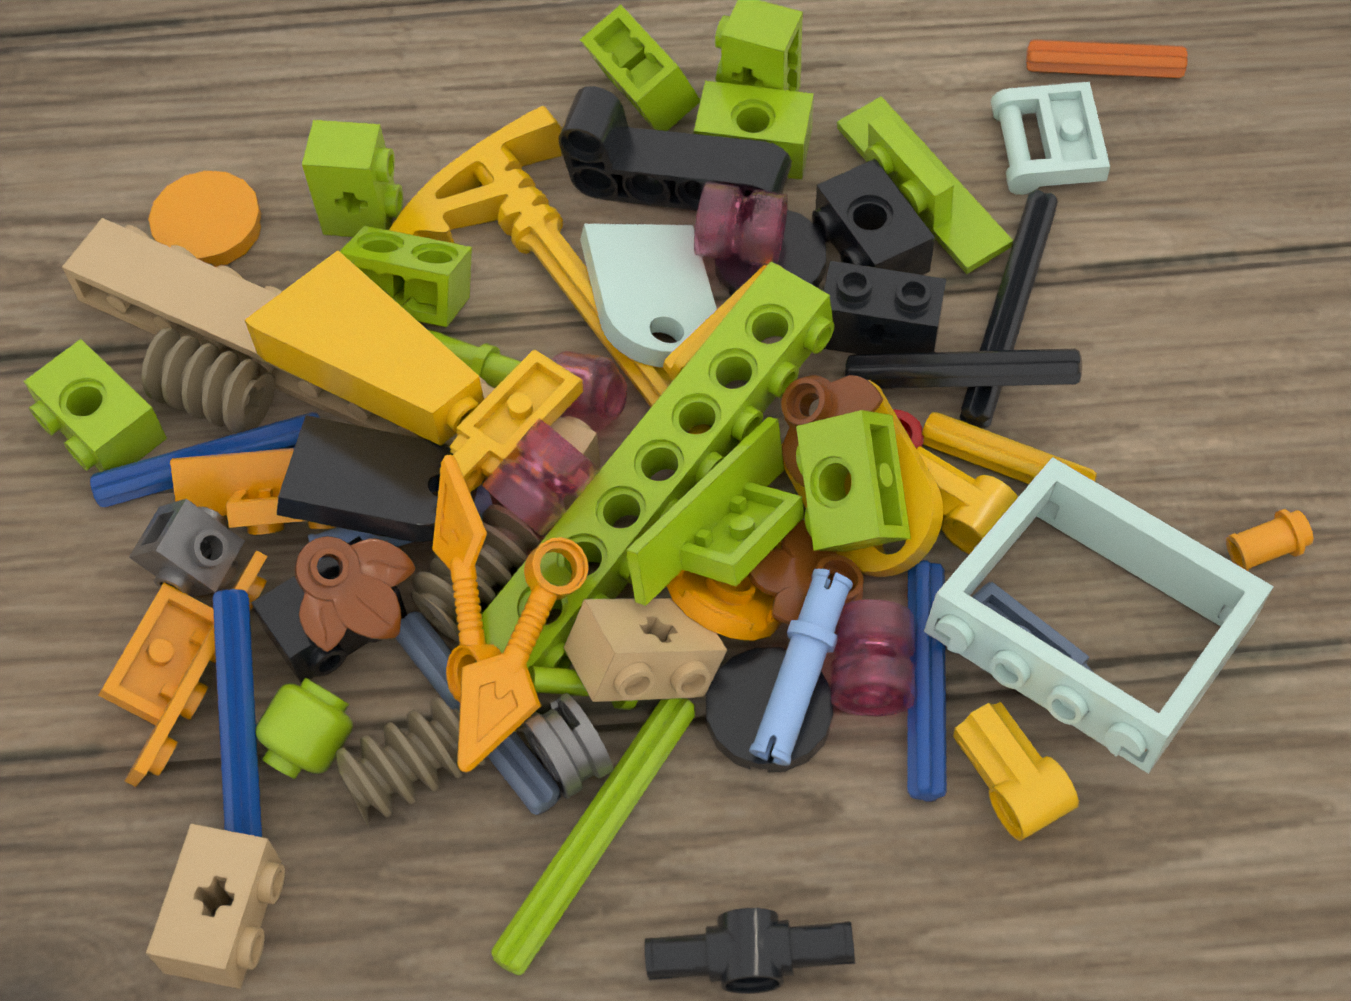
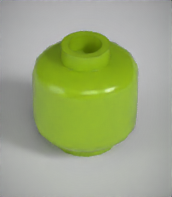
M307 678L303 680L300 686L294 683L282 685L255 727L258 741L268 748L262 760L293 779L297 778L301 769L313 774L326 772L336 758V751L343 747L352 732V720L345 713L350 704Z

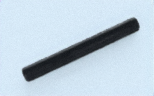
M1034 190L1028 195L979 351L1014 350L1056 213L1058 200L1053 193H1043L1040 190ZM1002 386L968 387L961 407L960 420L982 429L989 427Z

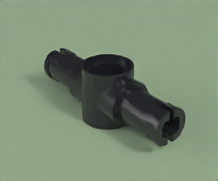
M741 908L724 912L718 916L717 926H706V934L645 938V965L649 981L709 976L710 982H721L723 990L739 994H756L776 990L783 985V977L794 976V969L855 964L851 921L790 926L789 920H779L778 914L775 911L764 908Z

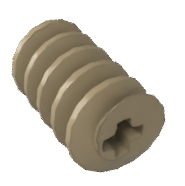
M170 327L162 329L153 338L143 361L141 378L143 390L148 398L160 403L166 402L168 406L180 411L186 410L188 414L199 419L206 418L208 422L219 427L226 426L228 430L234 433L254 429L260 425L268 412L275 390V376L269 372L259 377V365L254 360L246 359L240 363L237 354L226 351L220 355L217 346L211 343L200 346L199 340L190 335L180 338L179 332Z
M490 505L482 513L483 525L487 536L475 564L476 582H478L477 590H479L478 597L480 602L487 606L497 596L492 586L497 584L504 588L513 577L509 570L512 567L518 570L526 561L527 553L533 551L541 543L535 533L520 517L510 509L500 505ZM436 556L430 562L431 573L420 571L412 579L414 591L411 592V597L420 612L444 635L459 643L458 633L460 631L457 627L456 617L458 615L455 612L457 607L454 604L456 599L453 596L451 572Z
M436 697L430 701L432 721L429 722L416 710L406 714L408 734L403 733L392 722L384 725V747H381L368 735L360 738L362 759L358 760L344 747L336 751L338 772L368 828L370 823L367 807L373 805L387 818L393 815L391 794L396 792L410 805L415 803L417 798L414 782L418 779L435 792L440 789L438 775L440 767L443 766L456 779L463 776V772L459 770L457 765L460 716L457 708L452 709L443 700ZM483 759L478 765L482 766L486 764L485 759Z

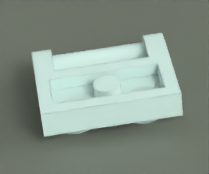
M1090 82L1008 88L992 96L991 107L993 116L1001 123L1010 166L1006 171V179L1011 193L1024 195L1037 190L1041 186L1107 181L1110 164ZM1036 113L1046 159L1031 160L1022 121L1024 114Z

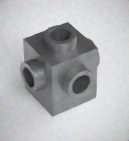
M188 499L160 506L129 558L155 575L154 583L159 588L165 582L191 597L218 592L231 581L238 568V562L235 558L245 540L228 529V521L221 514L206 507H197Z

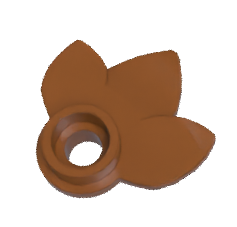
M811 375L793 381L786 388L782 396L781 408L789 429L782 445V455L791 476L801 486L805 487L803 475L799 471L796 461V451L799 446L796 426L860 410L875 412L883 402V397L872 383L864 378L853 375L833 382L821 376ZM816 399H819L816 411L810 416L809 408Z
M801 520L781 540V548H773L747 575L752 584L760 591L775 597L771 608L772 617L787 625H790L791 620H798L812 581L811 576L814 569L830 570L828 579L831 580L830 586L832 585L835 573H839L852 581V588L848 592L840 616L852 612L863 596L864 579L859 567L851 559L838 555L836 551L813 550L812 537L807 531L804 520Z
M331 536L319 537L310 541L301 549L295 561V577L299 586L304 591L298 614L304 633L325 652L330 651L339 643L347 629L370 639H394L400 632L401 610L397 596L391 587L403 582L414 573V563L400 548L376 538L366 539L353 545H349L344 540ZM331 557L338 562L340 571L337 578L325 579L319 574L317 563L320 558Z

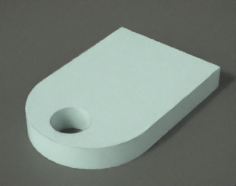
M584 224L580 241L600 325L606 338L618 351L627 357L646 365L663 367L666 357L717 310L693 225ZM652 333H666L677 342H662L656 339Z

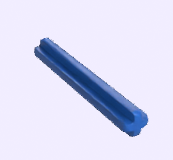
M310 412L95 473L90 477L92 494L97 504L105 508L172 489L173 480L170 465L172 458L295 448L305 415L321 417L317 412Z
M921 560L908 570V794L913 799L932 802L944 797L947 793L945 645L925 633L924 629L936 593L945 584V570L941 564Z
M227 589L215 592L213 595L224 828L227 831L262 837L249 598L245 590Z

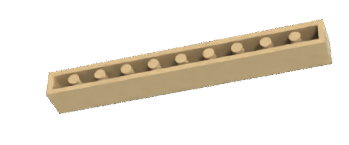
M101 218L62 266L78 300L154 335H157L162 329L170 327L179 332L180 338L190 335L199 340L200 346L206 343L217 346L220 355L226 351L237 354L240 363L246 359L254 360L259 365V377L269 372L275 376V389L357 426L425 439L264 361L257 354L244 320L280 294L282 291L273 286L260 287L244 280L236 271L227 266L220 265L214 267L196 259L192 253L181 246L172 245L168 247L150 239L147 234L135 226L126 225L122 227L104 218ZM480 377L485 399L495 388L489 386ZM572 416L559 417L506 473L503 472L495 481L485 476L483 481L562 517L586 488L601 464L597 432L592 431L586 423ZM457 433L443 445L450 448V445L457 437Z

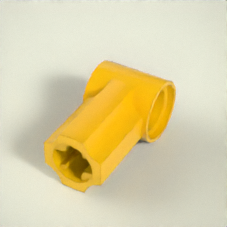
M919 446L917 451L941 493L943 502L942 531L954 546L970 554L1015 502L1018 496L1003 481L988 475H981L974 479Z
M1002 702L983 705L971 712L961 724L955 727L953 738L989 787L990 802L998 819L1008 833L1016 840L1022 841L1079 806L1076 790L1064 769L1052 757L1045 756L1042 758Z

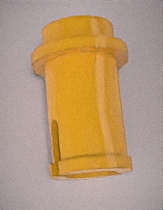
M1286 509L1275 512L1274 519L1238 534L1228 535L1226 537V546L1232 562L1249 571L1252 567L1288 553L1294 557L1304 554L1305 547L1313 544L1314 537L1311 526L1301 511L1289 512Z

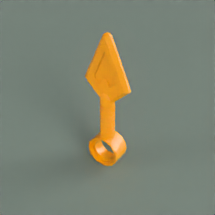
M446 455L441 462L432 550L451 572L453 596L456 599L454 604L457 607L455 612L458 615L456 619L459 623L457 627L460 631L458 633L460 645L453 649L448 658L446 680L452 696L460 702L462 667L502 653L495 645L485 643L484 630L482 629L483 622L481 621L482 614L480 613L481 606L479 605L480 598L478 597L479 590H477L478 582H476L475 564L486 539L487 532L457 460L453 455Z
M563 537L550 538L530 553L525 562L524 575L525 581L532 592L527 600L528 603L525 604V610L522 611L521 617H519L517 622L518 624H516L512 632L511 639L507 643L508 646L505 647L503 654L462 667L457 759L458 768L462 772L473 770L541 707L526 664L555 601L563 599L579 589L587 578L589 569L587 557L582 548L572 540ZM555 552L567 558L572 569L571 579L567 585H552L544 579L540 569L541 559L544 554Z

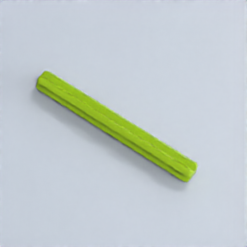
M674 698L661 699L493 946L491 952L493 960L503 969L515 975H521L526 971L695 717V705L689 699Z

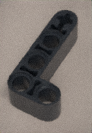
M595 86L584 87L578 90L558 137L559 146L573 185L581 193L600 200L755 218L771 216L777 210L792 162L789 154L783 148L765 141L629 127L620 100L613 93Z

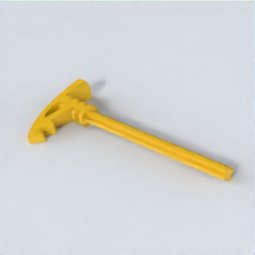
M540 106L483 139L435 174L404 207L389 230L454 243L450 230L498 220V225L505 234L511 236V242L520 253L527 254L532 251L639 393L649 406L652 407L672 383L669 379V374L663 367L646 365L627 357L608 341L600 325L587 267L560 233L563 227V218L554 207L549 206V200L544 193L535 188V182L530 175L522 171L523 166L562 156L558 140L562 127L545 106ZM707 424L697 425L690 429L688 433L702 434L707 432L710 427ZM781 541L774 548H781Z

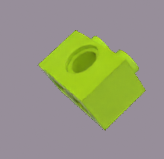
M705 80L694 134L773 143L783 148L791 158V169L788 178L803 180L812 133L814 93Z
M79 339L23 381L36 402L29 407L33 417L51 436L60 431L68 439L64 442L66 449L86 471L94 465L102 472L137 462L167 439L153 408L82 339Z
M860 410L796 426L799 443L796 451V461L804 479L807 500L805 525L809 535L812 537L813 550L847 552L911 539L893 415ZM848 472H850L852 485L848 495H846L844 482Z

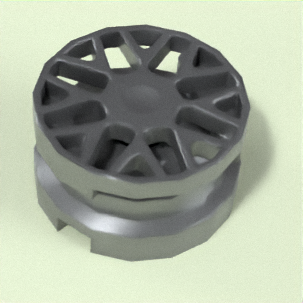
M568 693L563 694L556 701L552 702L551 710L541 715L535 711L522 723L523 727L526 726L523 732L535 756L540 757L546 771L559 786L560 793L566 799L583 789L582 782L594 775L600 779L613 771L611 759L597 731L579 704Z

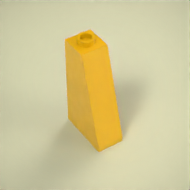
M338 250L244 320L256 352L264 361L440 446L457 433L456 427L484 400L479 375Z

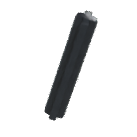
M1075 348L852 354L848 356L846 361L845 377L853 375L871 380L881 389L1076 385L1080 382L1082 376V357L1080 351Z

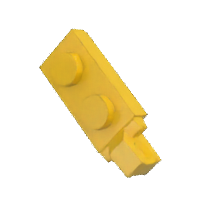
M532 350L456 427L457 437L450 445V452L457 460L469 491L471 492L479 487L485 476L495 481L503 472L506 473L583 393V380L537 350Z

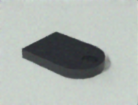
M305 415L278 496L277 515L404 541H433L438 497L432 493L439 490L440 468L443 458L446 455L453 454L450 452L451 449L449 447L440 446L429 440ZM477 488L470 492L474 503L476 500Z

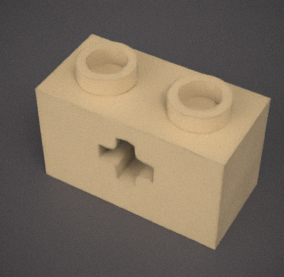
M654 598L646 606L636 603L635 599H584L564 645V649L592 702L704 697L727 652L717 633L707 630L686 616L672 598Z
M190 824L146 954L164 974L241 989L247 969L253 970L257 966L262 954L264 930L260 927L267 905L277 902L284 883V865L281 864L282 861L268 838ZM229 898H231L233 903L231 906H226ZM214 908H217L215 916L213 917L211 913Z

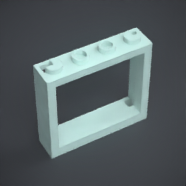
M1052 457L936 593L924 632L948 646L947 650L959 653L992 674L1002 685L1019 691L1049 710L1057 720L1074 726L1107 747L1116 757L1120 755L1149 774L1254 624L1274 586ZM1036 516L1221 626L1159 713L970 596Z

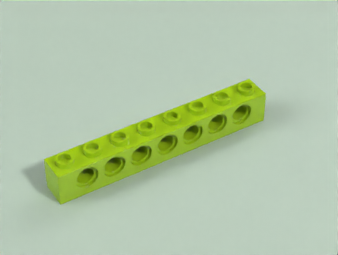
M770 262L545 536L541 543L550 538L559 537L572 540L582 548L588 562H598L601 564L594 573L587 576L579 589L565 598L555 601L552 609L562 610L556 621L542 626L543 629L539 633L540 636L531 655H529L530 657L526 664L527 668L529 666L570 668L572 662L564 649V645L584 599H616L628 582L632 584L626 550L762 423L763 413L776 397L782 398L786 388L793 381L797 380L799 368L812 352L818 354L825 348L834 331L829 294L777 264ZM772 336H778L783 338L782 340L772 344H766L761 342L764 339ZM735 380L748 382L736 389L725 387L728 383ZM707 424L712 426L707 432L702 434L688 433L690 429L697 425ZM665 469L676 471L673 476L666 480H651V477L658 471ZM634 515L638 517L637 521L629 527H612L623 516ZM555 552L544 554L540 563L544 579L552 585H567L572 575L571 565L567 558ZM525 562L482 613L481 621L483 622L482 629L484 630L485 643L495 645L502 654L505 647L508 646L507 643L511 639L512 632L516 624H518L519 617H521L522 611L525 610V604L528 603L527 600L532 592L525 581Z

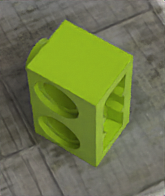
M621 4L579 39L607 78L654 130L668 131L700 103L701 99L679 66Z
M364 225L340 250L347 259L419 322L448 327L470 298L472 247Z

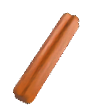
M1033 39L1029 41L1026 52L1027 70L1041 73L1181 78L1186 72L1188 63L1186 47L1178 45Z

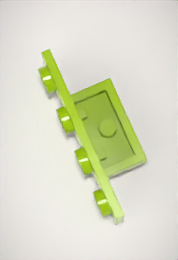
M882 96L837 121V129L866 162L873 159L878 161L934 235L936 241L966 274L1012 248V238Z
M767 417L626 550L636 603L646 606L682 570L737 586L804 518L802 496L767 487L784 471L778 419Z

